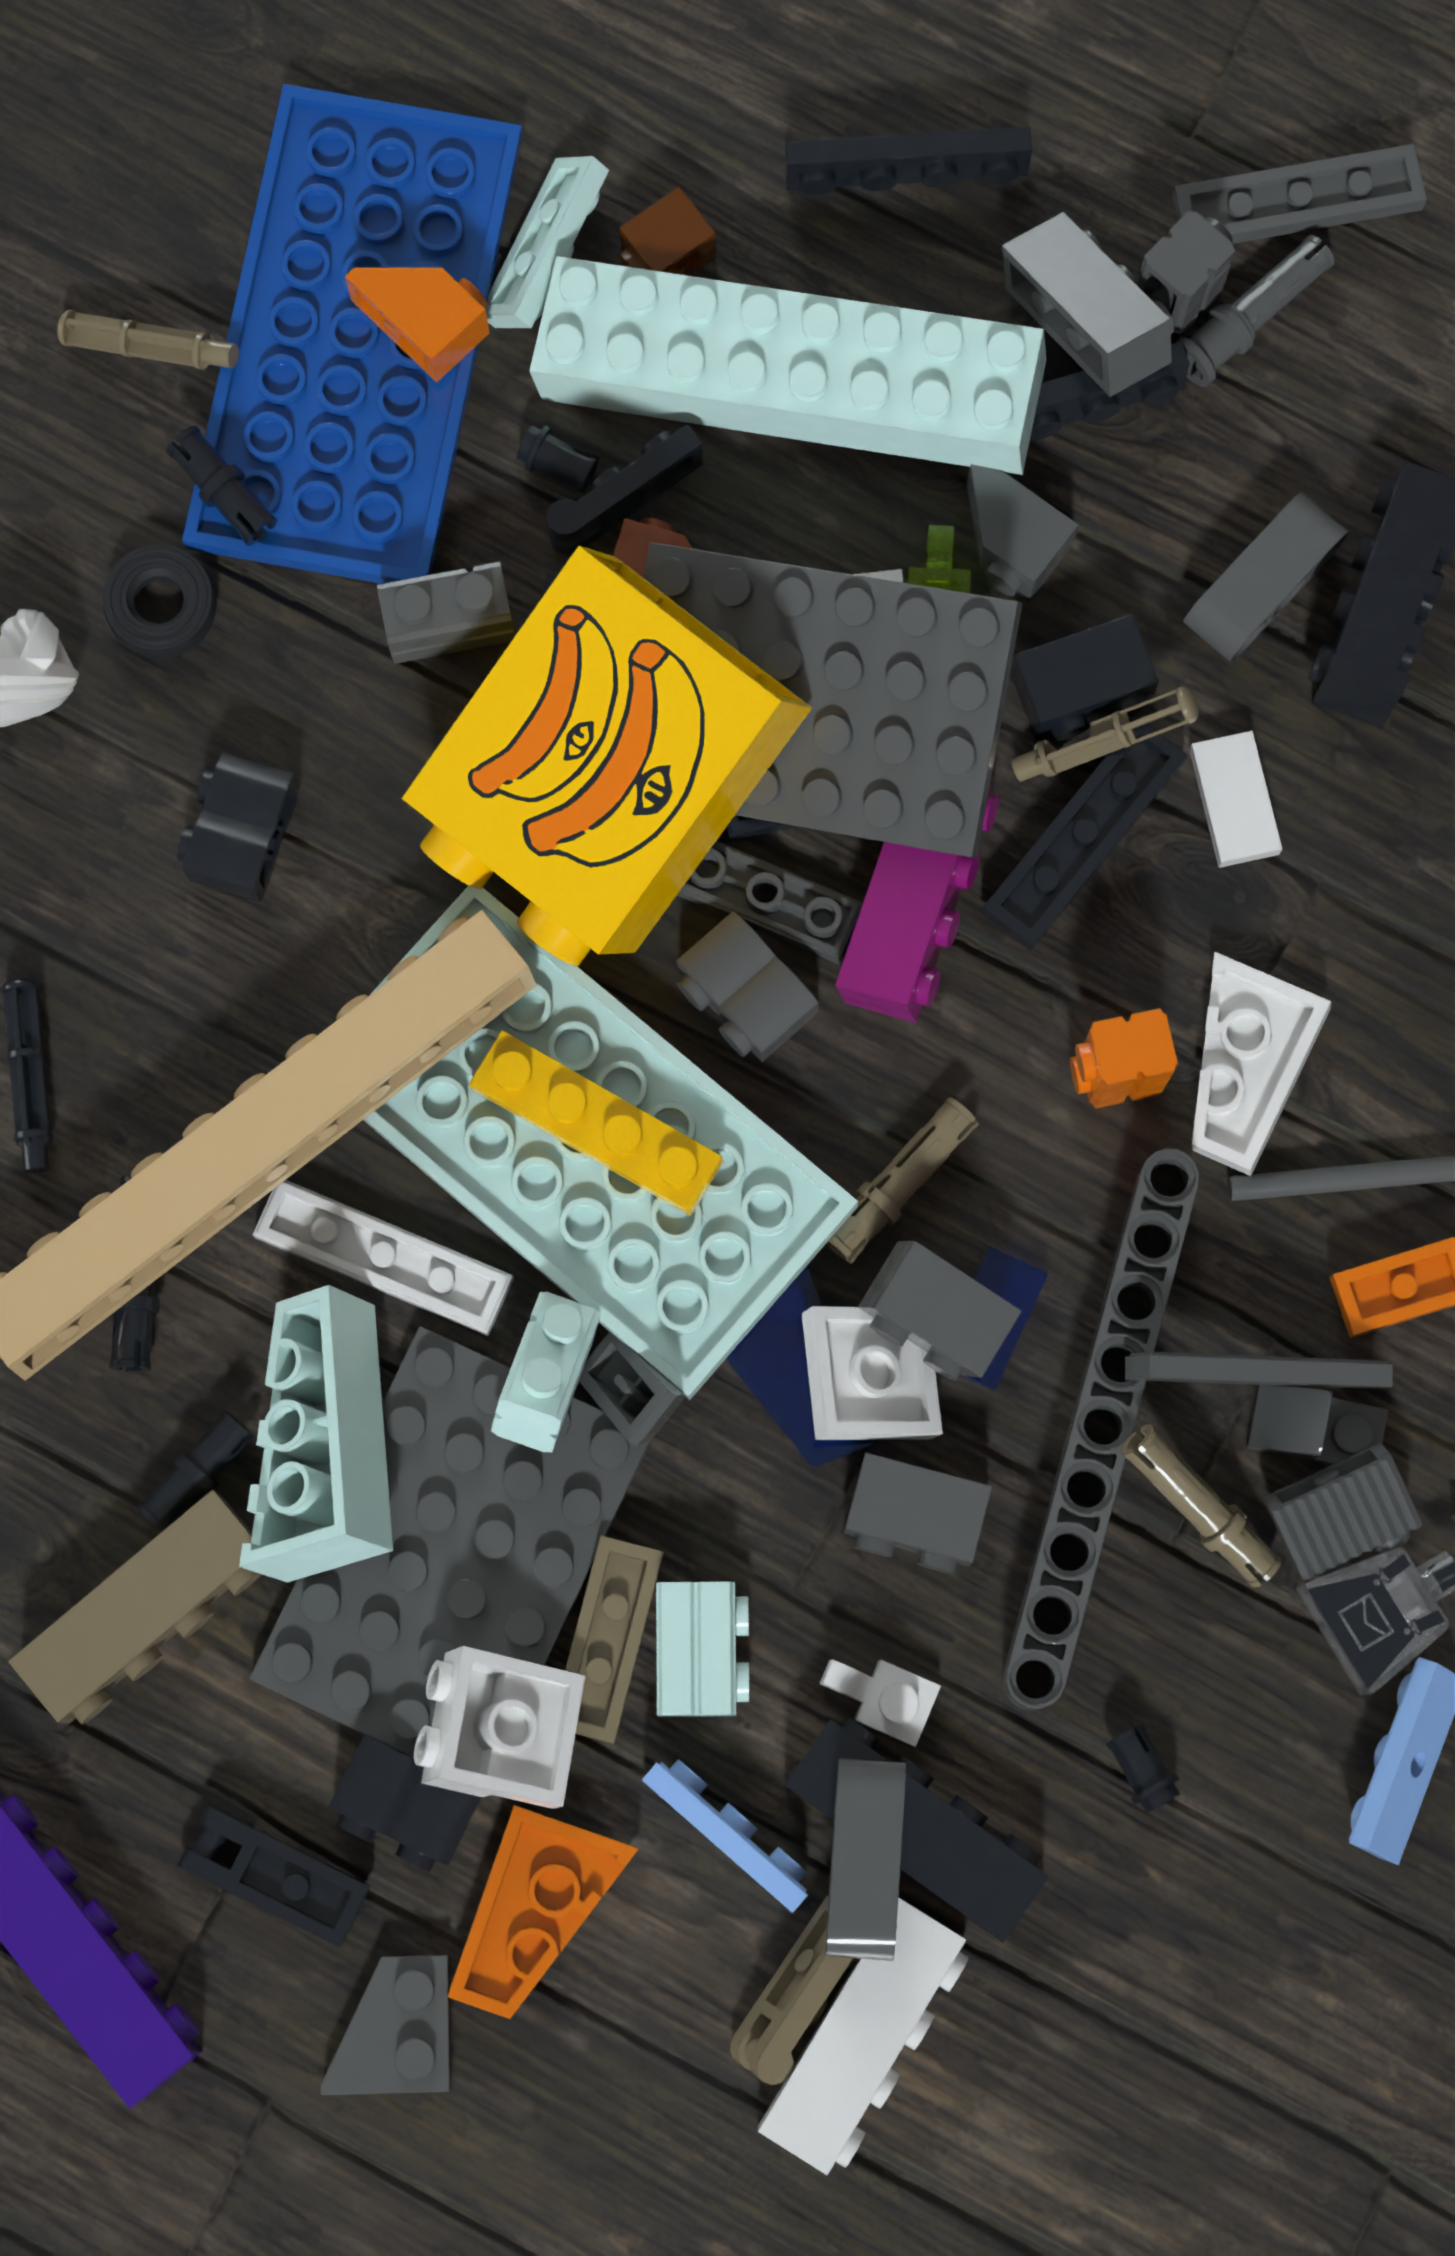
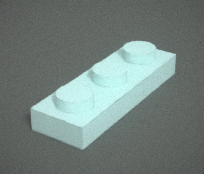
M594 156L555 159L490 290L487 301L488 306L485 309L488 323L494 328H532L534 322L543 314L556 256L571 258L574 250L573 243L586 217L596 207L600 195L599 190L609 172V169Z

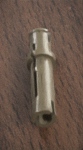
M948 1097L935 1115L892 1159L893 1161L871 1183L864 1182L856 1190L858 1207L826 1243L829 1249L846 1263L852 1264L877 1233L887 1224L893 1226L901 1218L900 1209L908 1202V1199L932 1176L950 1156L952 1151L978 1127L979 1123L975 1120L974 1115L957 1100Z
M1147 1424L1141 1427V1432L1145 1435L1144 1439L1137 1431L1132 1433L1123 1444L1121 1454L1130 1460L1200 1532L1201 1537L1199 1541L1211 1552L1218 1551L1245 1578L1246 1583L1253 1588L1262 1585V1580L1257 1575L1258 1572L1266 1581L1271 1579L1281 1565V1557L1273 1552L1246 1524V1514L1235 1504L1227 1505L1164 1440L1153 1425Z

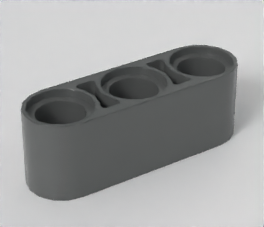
M1300 492L1202 595L1186 615L1183 623L1229 663L1233 662L1333 556L1347 538L1349 531L1303 492Z
M838 1759L826 1956L894 1960L906 1763Z

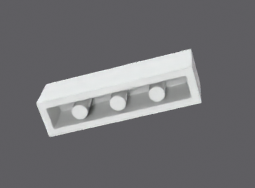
M898 1898L894 1960L858 1959L795 2062L790 2076L784 2081L760 2121L758 2132L826 2175L829 2174L835 2162L846 2168L866 2132L856 2127L870 2103L880 2109L899 2079L900 2073L891 2067L904 2045L915 2050L929 2029L935 2015L925 2009L938 1987L949 1992L962 1973L969 1959L968 1956L960 1952L966 1939Z

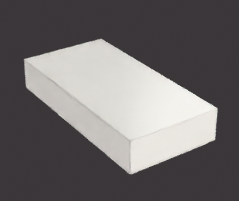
M1253 731L1192 743L1189 751L1218 868L1280 855L1282 845Z

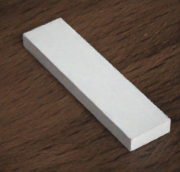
M287 1180L272 1190L253 1233V1236L258 1240L488 1337L514 1279L513 1275Z

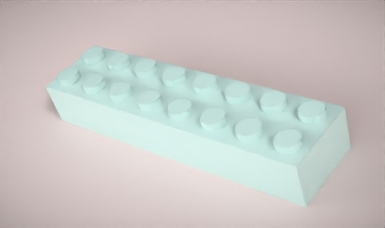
M556 256L529 371L541 399L545 401L970 467V464L1023 475L1046 364L1044 329Z

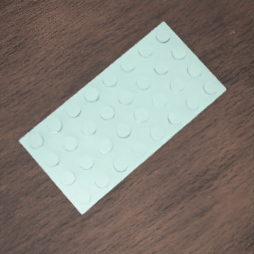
M468 886L401 961L410 956H418L419 958L438 943L440 934L449 924L461 917H468L470 919L482 909L527 963L537 986L363 1121L572 1300L601 1313L600 1324L636 1351L683 1391L684 1395L690 1400L817 1255L832 1235L857 1209L858 1201L580 968L558 959L530 939L518 926L517 920L519 917L484 888L477 889ZM387 975L386 978L377 986V988H376L373 992H375V991H376L377 989H379L382 985H384L386 982H388V980H387L388 975ZM501 1031L507 1032L723 1156L724 1162L693 1214L691 1216L687 1215L471 1090L469 1086L471 1079Z

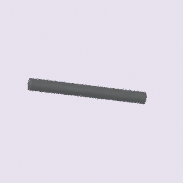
M1455 1155L1257 1173L1251 1176L1247 1174L1228 1176V1193L1230 1201L1450 1182L1455 1181Z

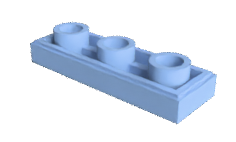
M1420 1657L1415 1661L1412 1672L1404 1677L1399 1686L1396 1715L1389 1733L1379 1741L1374 1754L1375 1771L1366 1795L1357 1801L1351 1814L1352 1832L1349 1837V1843L1396 1865L1400 1863L1455 1715V1673L1436 1662Z
M679 1759L670 1769L662 1762L660 1764L656 1763L642 1779L645 1784L792 1913L808 1896L806 1894L807 1889L800 1884L808 1872L779 1847L768 1856L753 1843L750 1837L758 1828L729 1803L720 1812L700 1796L708 1784Z

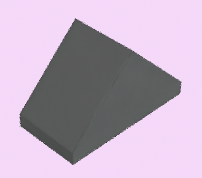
M610 1331L586 1360L579 1379L582 1386L624 1438L636 1447L649 1441L650 1438H654L686 1397L683 1391Z

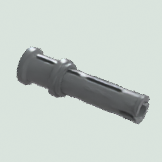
M1308 235L1302 241V244L1232 305L1224 303L1215 306L1208 313V321L1188 339L1180 337L1174 342L1182 341L1190 363L1187 378L1200 387H1207L1216 379L1215 371L1235 353L1243 355L1253 346L1255 332L1324 271H1328L1334 265L1333 254L1327 245L1317 254L1314 252V249L1321 244L1322 240L1320 238Z

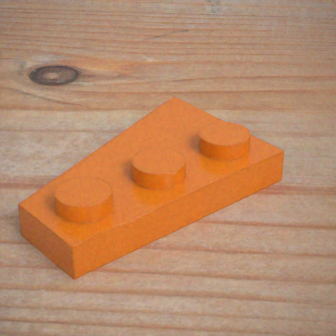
M514 1805L447 1997L511 2019L639 1848Z

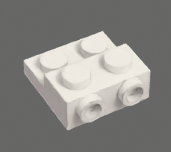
M466 1646L446 1652L444 1661L436 1660L432 1665L426 1684V1696L428 1699L436 1701L432 1726L425 1725L421 1729L414 1749L415 1764L424 1767L421 1783L479 1797L495 1795L551 1809L563 1807L585 1676Z

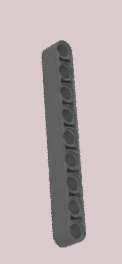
M1166 1148L1152 1154L1140 1169L1133 1186L1003 1670L1002 1686L1005 1695L1012 1704L1024 1710H1038L1052 1705L1060 1698L1066 1685L1126 1459L1121 1454V1449L1133 1432L1146 1383L1143 1380L1114 1382L1107 1378L1101 1368V1357L1105 1352L1111 1350L1122 1351L1129 1357L1132 1353L1154 1352L1199 1182V1172L1196 1163L1188 1154L1178 1149ZM1158 1168H1169L1175 1171L1180 1176L1183 1184L1182 1193L1173 1197L1157 1193L1150 1181L1151 1172ZM1143 1228H1151L1160 1232L1166 1242L1165 1255L1158 1258H1148L1142 1255L1136 1249L1134 1243L1135 1232ZM1126 1289H1136L1142 1292L1150 1303L1149 1316L1141 1320H1132L1124 1316L1117 1304L1118 1294ZM1104 1412L1114 1419L1118 1429L1117 1437L1113 1443L1100 1445L1088 1438L1084 1430V1420L1088 1414ZM1081 1473L1094 1477L1101 1489V1498L1096 1506L1084 1508L1073 1503L1067 1492V1483L1071 1476ZM1071 1536L1082 1545L1084 1561L1079 1569L1064 1571L1055 1565L1050 1555L1051 1544L1055 1538ZM1045 1598L1055 1599L1065 1607L1068 1618L1067 1624L1061 1633L1056 1635L1046 1634L1035 1625L1033 1610L1038 1601ZM1025 1662H1038L1044 1665L1051 1677L1050 1688L1040 1699L1029 1698L1018 1689L1016 1673Z

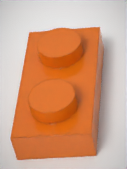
M1455 1237L1335 1273L1329 1277L1349 1337L1360 1336L1455 1306Z

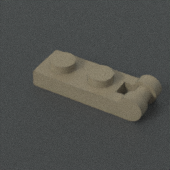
M826 1896L731 2040L730 2052L735 2061L744 2068L751 2070L757 2078L769 2085H777L784 2082L790 2076L794 2061L791 2051L807 2027L815 2023L824 2012L827 1997L844 1971L853 1966L859 1959L826 1956L828 1896Z

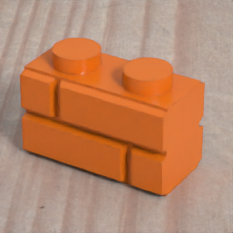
M1160 1008L1131 1014L1128 1022L1122 1016L1093 1022L1084 1043L1076 1044V1056L1070 1057V1068L1077 1094L1087 1093L1089 1104L1092 1103L1095 1109L1124 1103L1127 1096L1132 1101L1161 1095L1178 1065L1167 1015Z

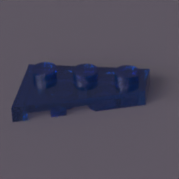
M806 1266L725 1360L813 1469L873 1447L872 1440H815L802 1313L812 1306L822 1305Z

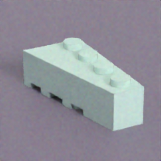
M330 1285L277 1302L265 1385L273 1388L270 1410L265 1420H259L256 1442L257 1446L264 1448L259 1484L250 1485L247 1511L255 1514L251 1543H242L239 1567L288 1583L393 1551L375 1305Z

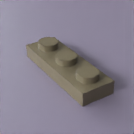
M600 1535L565 1671L585 1676L576 1734L615 1744L664 1556L663 1551Z

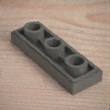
M719 841L714 843L677 894L681 898L726 917L734 911L750 927L839 964L863 905V902ZM766 887L772 889L776 893V897L771 902L762 903L757 901L753 894L756 890Z

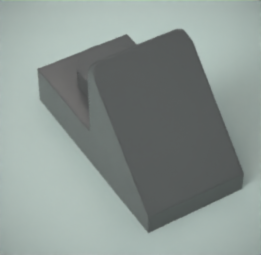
M1258 1385L1246 1448L1331 1466L1378 1443L1383 1444L1389 1410L1332 1398L1333 1392L1329 1390Z

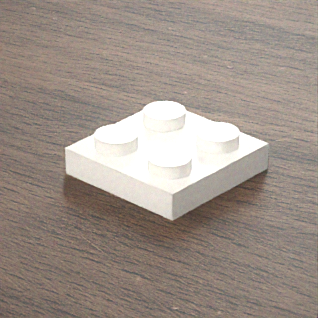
M812 1306L802 1313L815 1440H931L943 1434L936 1372L923 1362L927 1354L926 1351L909 1340H906L903 1346H899L885 1339L869 1327L874 1317L858 1307Z

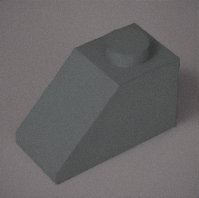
M970 464L967 489L979 565L985 570L984 575L986 579L1000 592L1008 596H1014L1018 593L1030 602L1072 548L1078 524L1002 470Z

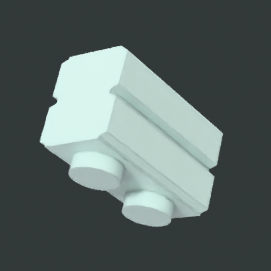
M549 1292L539 1293L530 1321L527 1324L500 1395L491 1432L496 1434V1436L545 1453L553 1452L593 1343L601 1316L599 1311Z
M735 1582L656 1583L657 1716H736V1702H749V1662H736V1636H749L748 1596L735 1597Z

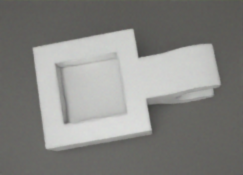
M833 1659L829 1660L819 1683L824 1687L861 1702L854 1721L913 1747H916L941 1687L934 1682L883 1660L878 1661L872 1677Z

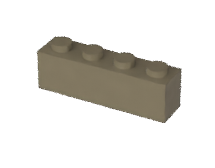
M211 1490L8 1661L9 1664L57 1723L70 1724L75 1718H77L81 1725L87 1723L111 1703L113 1699L107 1691L128 1675L132 1681H136L145 1675L164 1657L158 1648L177 1632L183 1638H187L196 1632L214 1615V1612L209 1607L210 1604L228 1589L234 1596L238 1595L262 1575L239 1567L242 1543H251L252 1531L224 1497Z

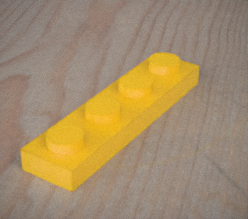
M503 1030L469 1083L471 1090L689 1216L693 1214L724 1162L723 1156Z

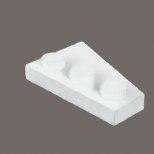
M1214 952L1203 1060L1200 1070L1192 1138L1193 1151L1244 1174L1252 1175L1329 1014L1331 1001Z

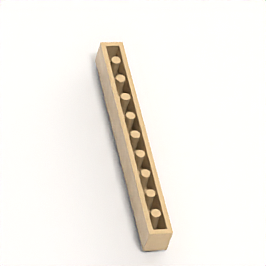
M481 909L470 919L468 917H461L449 924L440 934L438 943L419 958L418 956H410L397 964L387 977L388 982L369 996L360 995L350 1000L338 1012L336 1022L319 1035L309 1034L298 1040L287 1051L285 1055L286 1060L267 1075L260 1073L246 1080L236 1090L233 1101L216 1114L206 1113L195 1119L184 1130L181 1141L164 1154L158 1152L143 1159L132 1170V1178L112 1194L105 1192L91 1199L80 1210V1218L60 1234L53 1232L40 1238L28 1250V1258L9 1273L1 1272L0 1357L7 1367L26 1381L535 988L537 985L529 966Z

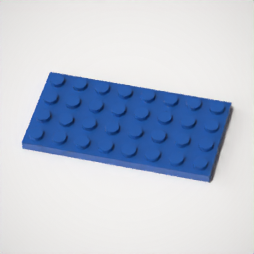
M283 84L226 342L238 345V362L234 368L220 367L205 434L206 440L228 465L236 464L245 474L243 482L266 509L275 515L277 523L273 529H269L265 525L263 528L266 529L268 534L254 545L247 546L243 542V538L215 506L207 507L199 498L200 489L194 484L182 538L185 549L379 584L432 574L479 344L436 383L351 301L345 275L353 268H443L457 282L462 278L470 281L488 301L523 138L522 125Z

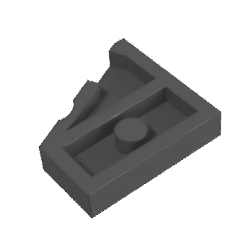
M450 1954L381 1957L323 2079L321 2095L451 2091L450 1998L447 1997L450 1990Z

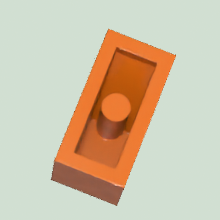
M353 268L345 275L351 301L436 383L490 333L485 309L488 303L484 296L470 281L462 278L457 282L443 268Z

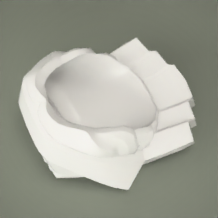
M19 609L15 616L8 618L1 626L0 728L41 716L59 707L74 691V686L77 683L79 672L74 669L58 637L59 630L43 612Z

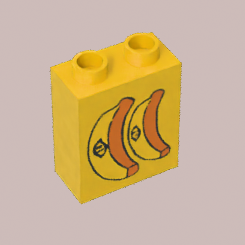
M578 546L401 799L434 824L420 844L423 852L433 862L458 880L477 889H482L495 872L531 901L517 920L520 929L553 956L570 965L579 966L591 949L598 955L635 953L801 725L812 707L620 559Z

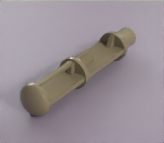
M75 310L65 311L59 318L57 325L58 339L66 347L74 346L121 354L124 357L151 359L192 366L201 370H205L209 365L234 368L239 357L237 344L217 341L213 335L207 332L198 333L139 323L136 320H121L79 313Z
M1180 686L1176 690L1122 711L1118 710L1109 716L1091 722L1090 736L1086 740L1060 750L1054 747L1048 740L1039 741L1035 744L1033 751L1012 758L1013 771L1020 782L1040 774L1053 777L1062 771L1119 749L1131 747L1135 743L1184 724L1195 722L1198 718L1197 701L1188 688ZM1176 694L1179 704L1135 721H1130L1127 712ZM1182 711L1185 721L1138 739L1136 738L1133 729Z

